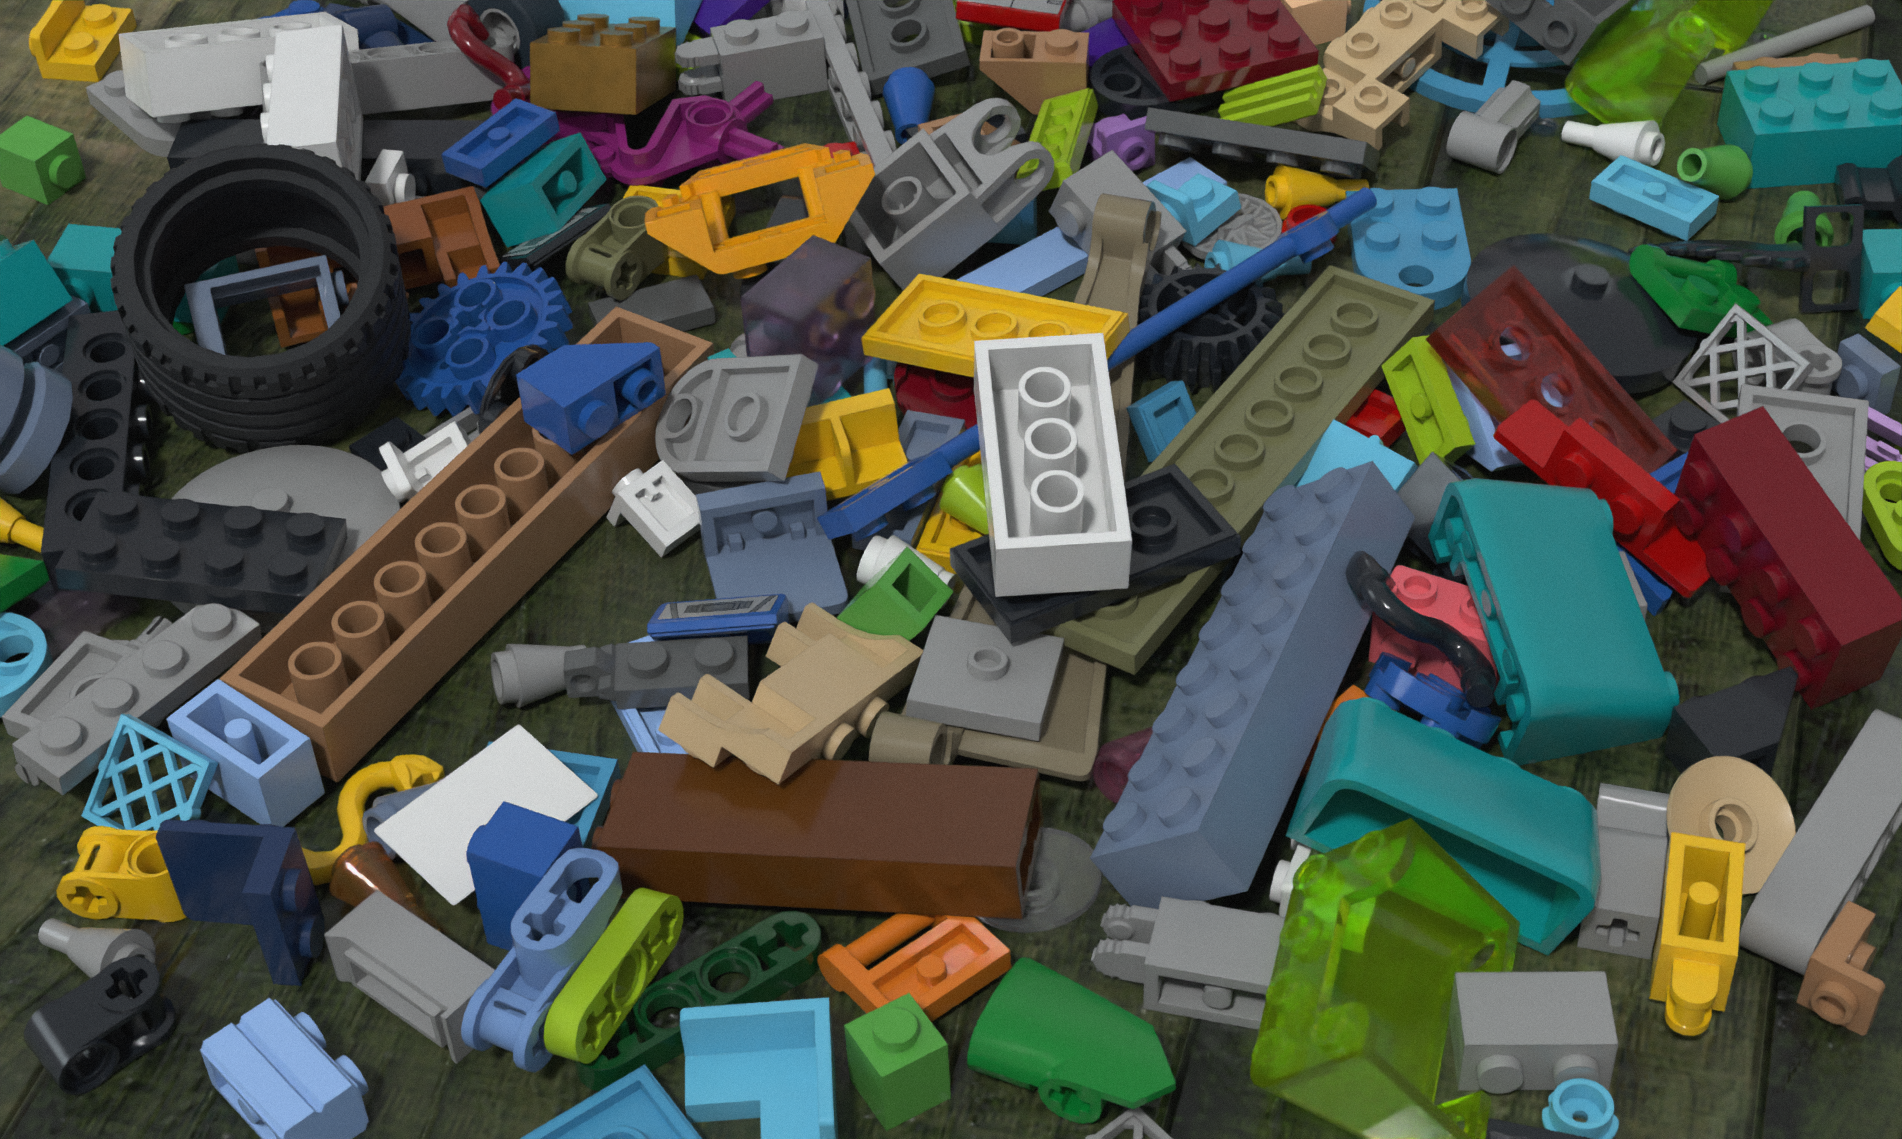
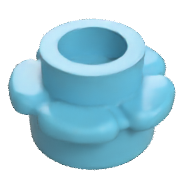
M1574 1078L1562 1082L1550 1094L1548 1098L1549 1107L1544 1108L1542 1111V1124L1547 1130L1592 1139H1613L1619 1127V1119L1613 1115L1614 1101L1611 1094L1601 1084L1589 1079ZM1573 1118H1582L1586 1122L1575 1121Z

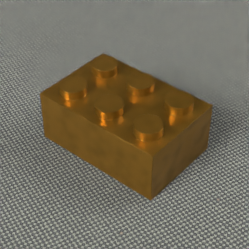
M579 14L577 15V20L564 21L563 27L547 29V35L530 42V103L553 110L633 115L640 113L676 90V62L674 54L676 52V27H661L660 19L656 17L628 18V23L609 24L608 15Z

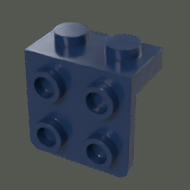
M205 820L163 821L156 834V840L185 916L193 921L253 925L273 984L301 986L310 959L317 958L322 951L325 919L296 828L279 827L272 824L215 823Z

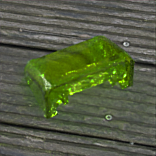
M1640 0L1577 59L1565 79V88L1569 96L1577 104L1604 124L1654 120L1658 123L1660 130L1663 126L1662 121L1697 67L1707 58L1712 48L1725 50L1723 55L1744 48L1775 0Z

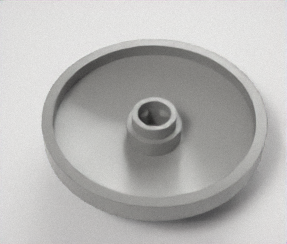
M312 445L271 447L228 459L195 477L172 498L174 500L189 499L201 503L236 507L252 506L263 510L314 513L319 516L346 519L348 539L334 571L401 509L399 501L384 482L381 474L382 471L373 464L349 452ZM171 601L184 614L198 605ZM238 609L260 624L261 633L270 632L288 615Z

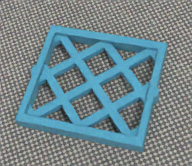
M121 714L105 757L99 763V772L82 817L97 826L143 831L158 830L163 821L173 820L178 817L184 821L198 820L201 816L202 803L218 762L131 714ZM140 734L155 741L158 745L144 750ZM129 735L134 756L119 763L120 755ZM174 752L193 763L178 769ZM163 754L168 775L153 782L148 760ZM137 766L143 787L127 794L122 773ZM197 773V780L187 801L182 779ZM112 778L117 800L102 807V801ZM171 785L177 807L161 813L156 792ZM146 798L151 819L136 826L131 804ZM120 810L124 826L107 816Z

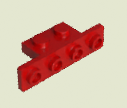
M1529 400L1498 425L1493 435L1494 439L1549 485L1591 489L1598 499H1605L1613 516V538L1682 596L1691 598L1713 578L1706 562V554L1693 535L1685 534L1674 519L1673 511L1680 502V499L1581 417L1567 426L1538 401Z

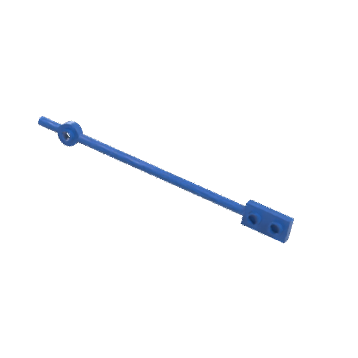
M1364 187L1326 211L1287 230L1277 237V241L1134 327L1107 359L1108 372L1290 259L1299 256L1302 263L1305 264L1331 251L1334 246L1330 239L1339 233V229L1376 207L1377 199L1375 194L1369 188ZM975 424L930 453L910 460L817 517L827 538L830 540L852 533L855 541L862 540L887 526L889 522L884 514L901 504L903 510L908 511L934 497L937 491L933 484L952 473L951 468L980 451L978 424Z

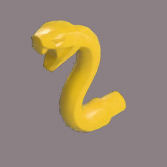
M424 755L395 756L391 761L371 764L349 778L339 794L337 805L338 819L343 834L340 845L332 851L314 852L302 847L313 884L317 886L333 882L347 875L360 863L369 847V840L363 828L362 817L365 812V803L370 795L379 789L395 788L399 792L437 782L445 777L444 767Z

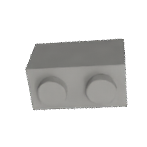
M1605 971L1455 972L1449 1024L1458 1090H1484L1495 1094L1508 1093L1514 1090H1555L1562 1082L1574 1078L1593 1080L1609 1090L1618 1049V1040Z

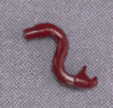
M461 4L453 11L447 21L449 35L455 45L469 59L496 75L507 85L494 93L493 103L495 107L501 110L515 98L530 103V80L511 60L482 42L488 39L490 36L489 32L479 20V15L467 4Z

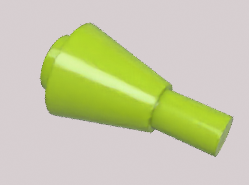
M976 464L971 467L967 465L960 466L945 479L941 486L943 495L939 504L940 509L987 535L989 530L982 464Z

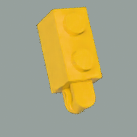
M1671 832L1665 860L1659 921L1654 942L1649 999L1665 1002V1021L1672 1030L1679 1034L1687 1036L1699 1035L1709 1027L1712 1010L1725 1011L1738 958L1746 843Z

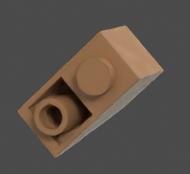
M1003 28L997 31L984 30L979 60L980 70L1033 115H1038L1042 102L1045 99L1089 88V33L1072 32L1067 29H1056L1050 32L1019 31L1014 28Z

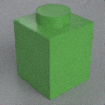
M25 116L0 134V181L2 187L50 205L86 178L73 133L30 116Z
M906 547L862 587L838 615L837 619L855 629L870 634L901 635L910 641L926 627L954 591L909 547Z
M910 993L844 1025L849 1079L886 1131L951 1098L948 1044Z

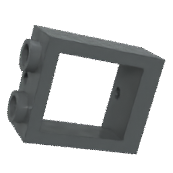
M1546 0L1485 1L1569 66L1611 34L1637 0H1554L1553 6Z

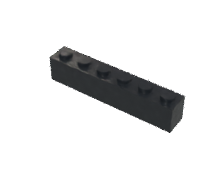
M190 119L182 122L167 156L170 170L179 167L193 157H199L215 149L221 150L240 144L244 146L264 143L261 120ZM363 120L361 181H366L382 149L404 151L408 174H412L415 178V196L426 197L474 186L475 183L446 173L441 154L486 120Z

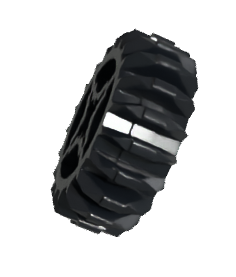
M1196 262L1194 268L1190 270H1183L1178 266H1174L1170 276L1154 274L1152 284H1145L1140 296L1138 325L1223 274L1226 270L1222 269L1220 263L1214 268H1202ZM1261 277L1136 354V366L1147 368L1150 379L1165 377L1167 383L1183 381L1189 387L1191 394L1197 388H1210L1215 393L1285 315L1283 313V304L1276 299L1275 289L1263 287Z

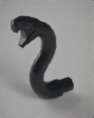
M1357 551L1350 558L1345 574L1359 601L1365 600L1373 612L1398 633L1409 639L1432 645L1445 654L1459 672L1460 687L1466 693V698L1470 705L1477 708L1490 705L1494 699L1493 690L1496 686V676L1490 661L1483 652L1453 626L1442 620L1419 614L1405 605L1391 591L1396 583L1386 569L1381 567L1368 553Z

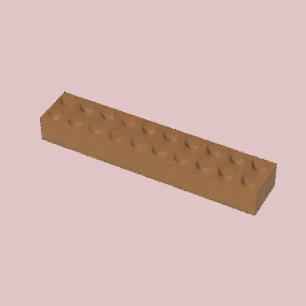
M616 306L577 344L652 342L660 348L666 390L664 397L573 455L524 421L521 399L519 397L219 680L309 737L319 773L333 781L339 782L611 508L615 499L612 490L617 483L637 468L645 473L659 459L655 435L658 418L665 401L676 383L689 370L707 361V357L714 355L713 343ZM691 413L690 416L687 418V420H686V422H685V424H684V427H685V426L687 425V423L689 422L692 413Z

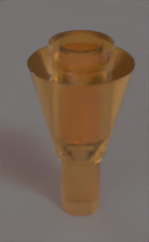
M375 841L364 845H353L337 858L331 870L333 877L330 883V893L332 896L357 907L372 893L379 890L444 934V929L416 905V899L380 842Z

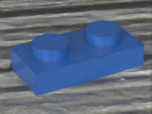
M515 98L441 154L446 173L485 188L529 154L537 151L542 144L560 131L556 112Z

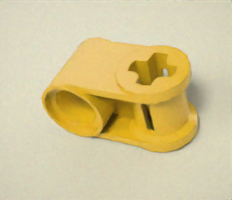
M94 826L84 830L77 844L80 856L73 872L62 877L56 890L57 898L64 907L79 916L95 920L125 918L155 920L167 923L186 918L156 840L158 830H123L106 826Z

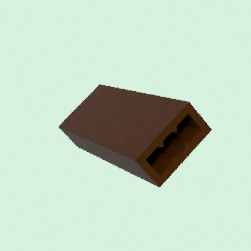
M633 752L623 778L616 779L612 786L610 797L611 809L604 826L596 828L591 849L603 851L618 862L622 882V895L620 898H629L638 888H647L677 896L681 901L1022 919L1044 824L1039 771L1036 768L811 759L780 784H777L768 777L751 770L737 756H729L713 768L703 760L689 754Z

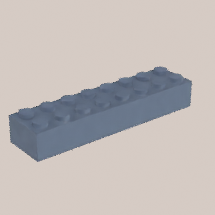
M1373 461L1347 470L1343 467L1333 469L1319 480L1296 488L1293 485L1284 486L1275 491L1264 503V513L1255 531L1244 543L1242 548L1243 554L1232 576L1221 589L1222 596L1210 620L1200 630V640L1188 664L1178 674L1176 678L1177 686L1165 710L1155 720L1152 726L1153 733L1140 759L1130 769L1128 774L1129 781L1115 809L1106 817L1103 823L1104 831L1090 857L1092 862L1130 906L1137 905L1159 909L1162 896L1186 901H1206L1248 891L1373 612L1365 600L1359 601L1346 577L1345 572L1350 558L1357 551H1364L1371 555L1390 574L1415 519V516Z

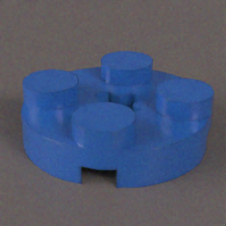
M1387 652L1380 654L1368 675L1370 681L1364 689L1367 695L1384 702L1393 710L1400 711L1403 707L1422 717L1420 723L1429 727L1446 730L1457 740L1479 750L1483 744L1489 743L1502 720L1499 716L1491 715L1492 710L1487 706L1483 708L1473 707L1468 703L1466 693L1432 673L1427 676L1418 672L1414 676L1408 672L1412 663Z

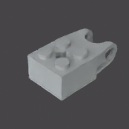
M991 98L983 100L931 134H928L924 128L874 167L875 176L849 220L878 263L903 291L919 273L942 278L999 233L1049 183L1054 172V160L1044 146L1039 142L1033 141L1011 146L1020 129L1021 118L1016 108L1006 99ZM998 114L1005 115V120L998 129L989 135L981 134L983 124L990 117ZM1031 159H1039L1038 167L1030 176L1023 179L1014 178L1015 172L1025 162Z

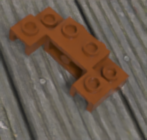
M473 186L383 206L384 213L389 216L395 234L405 290L440 281L442 284L452 288L457 285L458 276L462 272L470 280L476 278L480 267L483 265L487 266L491 274L495 273L500 266ZM287 246L254 249L259 269L323 255L305 248ZM326 256L330 273L342 270L348 294L352 283L358 284V281L346 268ZM318 287L268 298L281 348L299 343L307 344L328 330Z

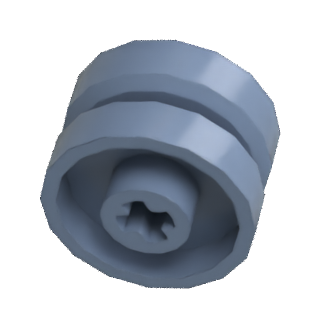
M0 345V491L5 494H19L36 481L47 468L57 451L70 419L73 393L71 381L64 374L39 362L25 363L23 365V359L15 351Z

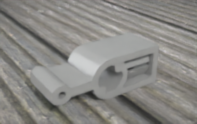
M1600 783L1596 811L1599 825L1602 880L1593 910L1580 922L1577 947L1650 960L1660 914L1668 840L1667 804L1670 794Z

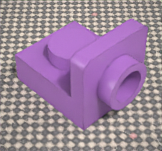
M1125 114L1116 117H1107L1093 123L1084 155L1092 163L1113 150L1132 172L1155 165V134L1144 129L1147 116L1131 121Z

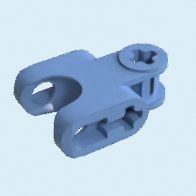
M574 848L566 851L551 866L512 919L511 935L514 946L492 975L476 989L469 1000L461 1026L462 1040L466 1046L479 1051H485L496 1045L513 1053V1061L517 1067L533 1073L541 1070L549 1062L553 1054L547 1051L544 1044V1025L548 1011L560 991L609 926L608 920L622 895L619 865L614 858L603 851L589 848ZM591 877L599 879L581 903H576L568 897L567 892L575 881Z

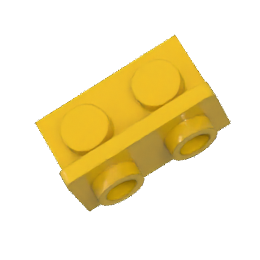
M52 0L49 8L37 25L32 28L29 36L30 52L36 57L41 77L45 79L86 82L101 81L121 51L119 34L133 32L137 26L133 9L110 7L106 4L88 6L85 5L84 0Z

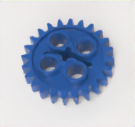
M503 262L496 272L491 274L487 266L483 265L480 267L476 278L470 280L462 272L458 276L456 286L450 288L441 283L438 285L440 296L435 300L421 298L419 302L423 307L422 312L409 313L411 326L409 353L407 359L402 361L404 370L400 378H397L395 382L407 400L411 399L416 409L421 410L428 407L433 416L439 415L447 408L451 416L454 417L461 413L466 405L471 407L475 415L480 414L481 401L490 378L501 362L519 347L534 344L546 349L550 354L554 351L553 349L569 344L564 332L573 328V323L568 316L572 309L555 278H548L541 267L532 272L528 264L523 262L512 271L508 262Z

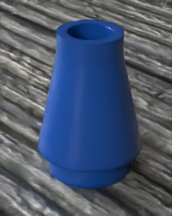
M915 67L897 69L889 76L888 81L883 87V97L895 128V138L902 145L907 141L906 129L917 127L918 124L929 121L935 96L933 82L923 70Z

